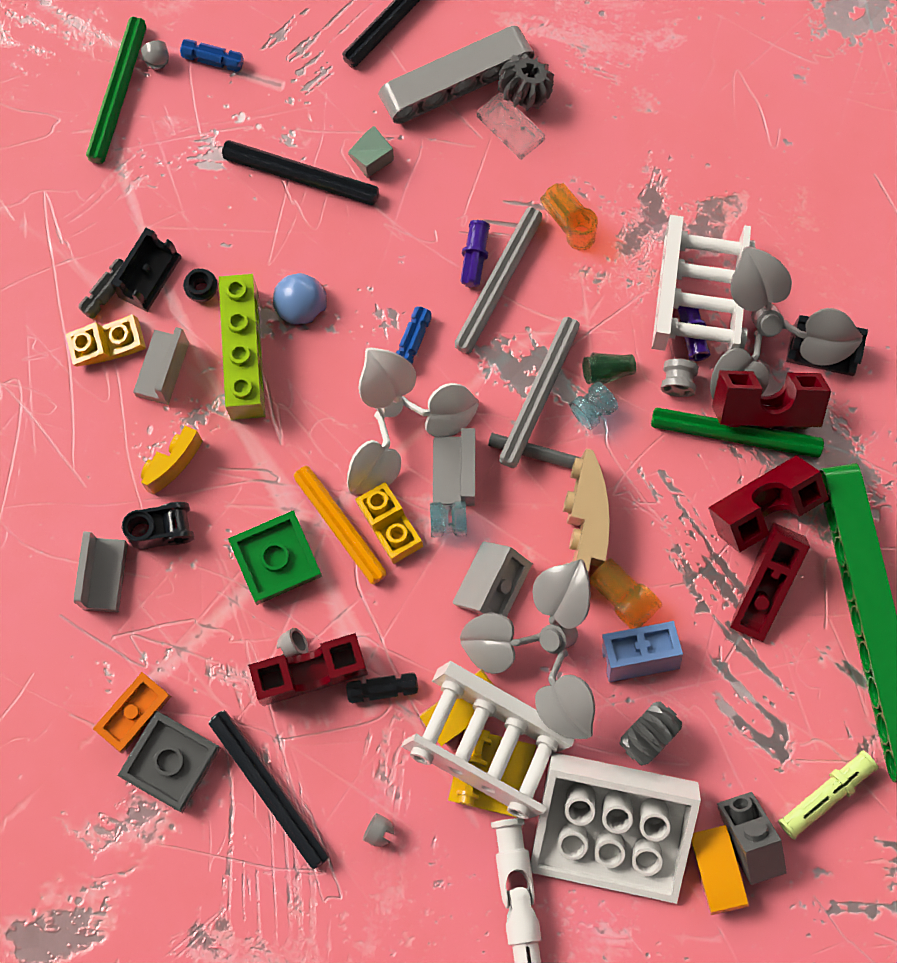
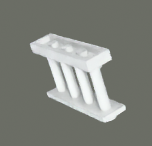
M670 215L664 238L651 349L665 351L669 338L675 339L676 336L728 343V351L739 347L744 349L748 332L747 328H742L744 309L738 306L732 299L681 292V288H676V279L681 280L682 277L731 283L735 270L685 263L684 259H679L680 251H685V248L737 255V267L744 247L755 248V240H750L751 226L744 225L739 242L689 235L688 231L682 230L684 217ZM679 306L731 313L730 329L678 322V318L672 317L673 308L678 309Z
M449 661L439 667L432 682L441 686L443 693L423 736L416 733L405 739L401 747L410 751V757L424 765L433 764L508 806L507 811L518 818L528 819L544 814L547 807L532 798L551 753L572 747L575 739L554 732L543 723L536 709L454 662ZM462 698L471 703L475 711L454 755L436 745L456 699ZM488 717H495L505 723L506 731L486 773L468 762ZM525 734L536 740L538 748L518 791L500 780L519 736Z

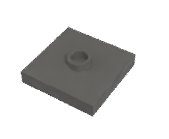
M156 710L117 776L183 813L221 747Z

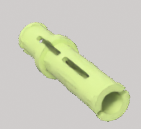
M864 750L860 751L842 769L833 770L829 774V780L806 797L804 801L786 816L779 819V825L789 837L795 840L801 832L845 795L847 797L853 795L856 792L854 788L871 773L879 769L877 763Z

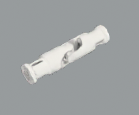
M514 818L491 822L492 829L496 830L499 853L496 854V863L502 902L506 909L509 907L506 933L508 945L512 946L514 963H541L538 942L542 938L539 920L531 905H534L535 890L529 850L524 848L521 826L525 824L524 819ZM517 871L523 874L528 888L517 887L507 891L506 881L510 872Z

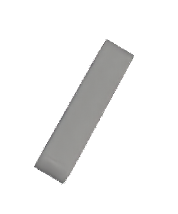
M510 26L387 82L381 87L378 95L393 122L401 124L498 80L502 66L513 55L521 58L524 54H527L530 59H534L535 54L518 26Z

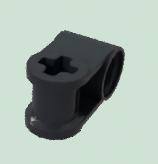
M172 502L159 507L129 512L122 521V531L125 537L137 549L145 550L165 545H180L194 540V533L189 529L187 517L190 507L186 502ZM138 524L149 525L145 535L140 537L132 535L134 527Z

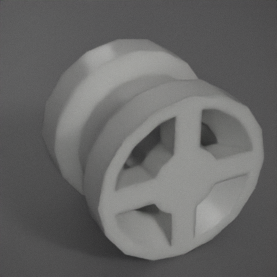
M669 359L665 361L663 371L666 373V379L661 383V391L676 397L694 395L696 385L693 379L698 374L699 366L695 362L686 359Z

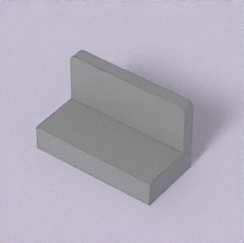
M176 327L173 334L154 330L133 391L136 397L169 405L189 346V341L183 329Z
M461 428V437H434V505L475 506V428Z
M83 532L73 599L74 603L83 610L119 613L128 547L126 540L96 538L92 532Z
M482 542L453 600V604L463 609L475 611L479 615L498 613L507 617L533 563L512 547Z

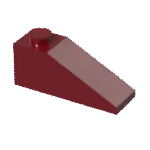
M774 522L769 529L770 535L765 537L730 623V628L761 642H764L810 548L806 536Z

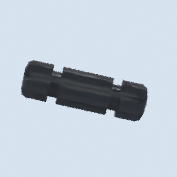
M413 672L401 674V678L391 675L366 679L367 683H361V680L351 681L346 685L349 703L352 704L364 702V698L368 697L369 701L398 697V693L403 692L404 696L418 693L417 677Z

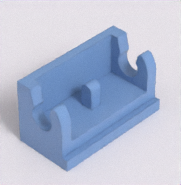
M674 621L602 634L603 658L606 657L609 682L680 669L683 652Z

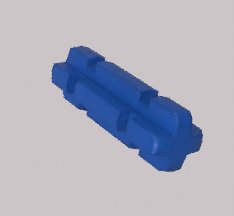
M184 39L180 47L181 56L185 59L195 60V58H198L197 62L223 68L225 65L228 70L235 72L240 71L243 65V54L237 51L230 50L228 53L225 48L202 42L197 45V41Z
M421 306L414 308L411 322H408L399 344L400 348L396 351L397 354L407 359L411 364H413V358L417 354L425 335V327H428L432 318L431 311Z

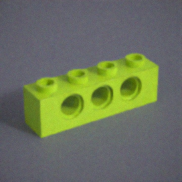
M254 275L219 276L225 407L231 420L266 417L259 297Z

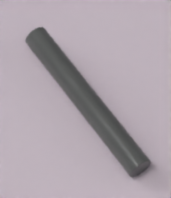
M491 433L488 446L503 450L508 437ZM527 443L522 454L526 457L570 469L573 467L575 457L581 459V457L531 443Z

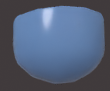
M304 273L291 274L284 277L274 289L273 307L279 317L290 324L311 323L321 311L326 309V291L317 279Z

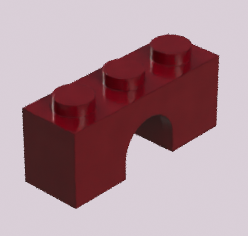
M719 370L712 408L720 425L729 427L754 425L763 428L791 426L797 429L823 426L831 389L821 373L787 372L784 386L777 393L770 396H761L763 388L754 371Z
M796 455L711 505L708 509L717 534L740 553L770 535L764 520L768 514L778 510H789L800 517L829 498L821 472Z
M356 633L320 643L321 646L318 649L302 655L286 657L283 654L249 664L256 696L262 706L270 705L368 675Z

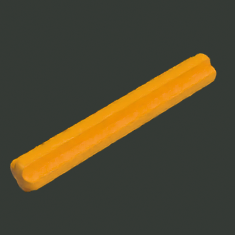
M307 465L301 467L294 473L295 481L371 584L378 583L386 576V570L311 468Z

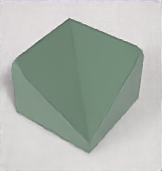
M375 126L370 128L348 151V155L367 178L394 161L393 148Z

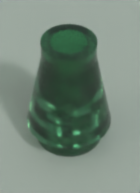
M593 352L589 357H584L583 359L584 379L587 384H594L598 387L624 376L633 375L636 372L635 358L632 354L620 355Z

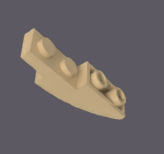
M586 448L581 459L575 457L570 478L576 479L573 492L568 491L566 494L563 512L568 513L566 523L580 526V529H573L569 549L575 550L572 562L580 559L584 560L587 571H589L590 565L600 567L606 561L610 519L606 485L594 451Z

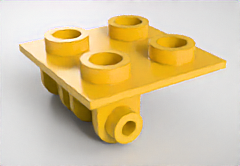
M482 730L468 763L487 773L503 737L490 734V731ZM517 741L500 781L519 791L534 757L536 745ZM453 776L448 801L516 817L507 811L508 806Z

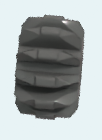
M524 54L521 58L513 55L502 66L499 73L497 90L504 94L503 100H511L514 107L520 105L526 111L530 107L539 109L550 98L553 91L554 74L548 71L549 64H541L538 62V57L530 59L527 54Z
M655 702L621 737L620 745L626 750L625 753L632 760L635 759L640 765H646L681 730L682 721L669 706L667 708L662 702Z

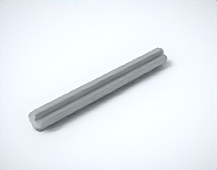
M528 207L525 210L455 340V348L466 354L472 352L542 221V213L532 207Z
M570 317L562 319L500 454L499 461L501 464L510 468L517 467L579 330L580 323Z

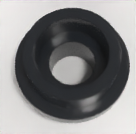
M194 269L185 277L183 287L186 295L191 300L205 302L216 294L218 282L212 272L206 269ZM199 283L207 284V287L203 290L198 291L195 289Z

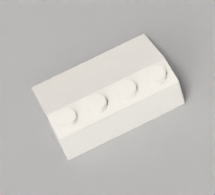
M552 752L541 802L547 808L545 813L539 815L530 860L532 873L677 904L701 802L698 782Z

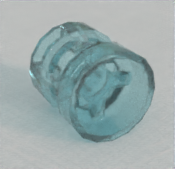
M599 381L588 388L586 395L576 397L569 404L575 417L589 430L600 424L601 417L611 415L619 407L610 390Z
M454 501L452 505H444L442 502H430L431 538L443 537L445 533H453L456 537L467 536L466 501ZM448 516H452V523H449Z

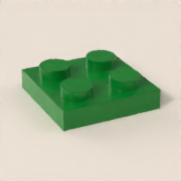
M294 510L228 538L256 605L322 577Z

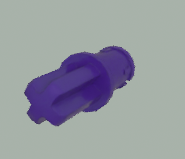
M483 220L470 221L466 247L462 249L464 261L460 281L465 287L469 288L480 285L483 263L488 258L486 244L490 224Z
M679 306L680 322L706 326V322L701 320L698 308ZM684 337L690 361H701L711 355L707 340Z

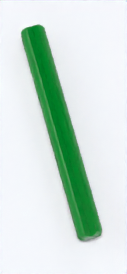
M132 16L128 19L86 152L90 162L98 164L105 162L147 28L145 20Z
M655 408L651 418V426L654 428L815 458L820 457L824 449V439L821 437L754 425L729 427L720 425L717 418L664 408Z

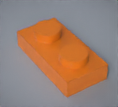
M141 672L93 727V730L123 754L149 724L156 710L159 712L172 696Z

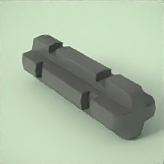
M115 259L109 267L111 271L109 273L105 272L89 291L91 295L89 297L85 296L79 303L78 308L84 315L91 319L95 318L101 311L100 305H105L114 295L115 290L111 285V281L122 266L123 260Z

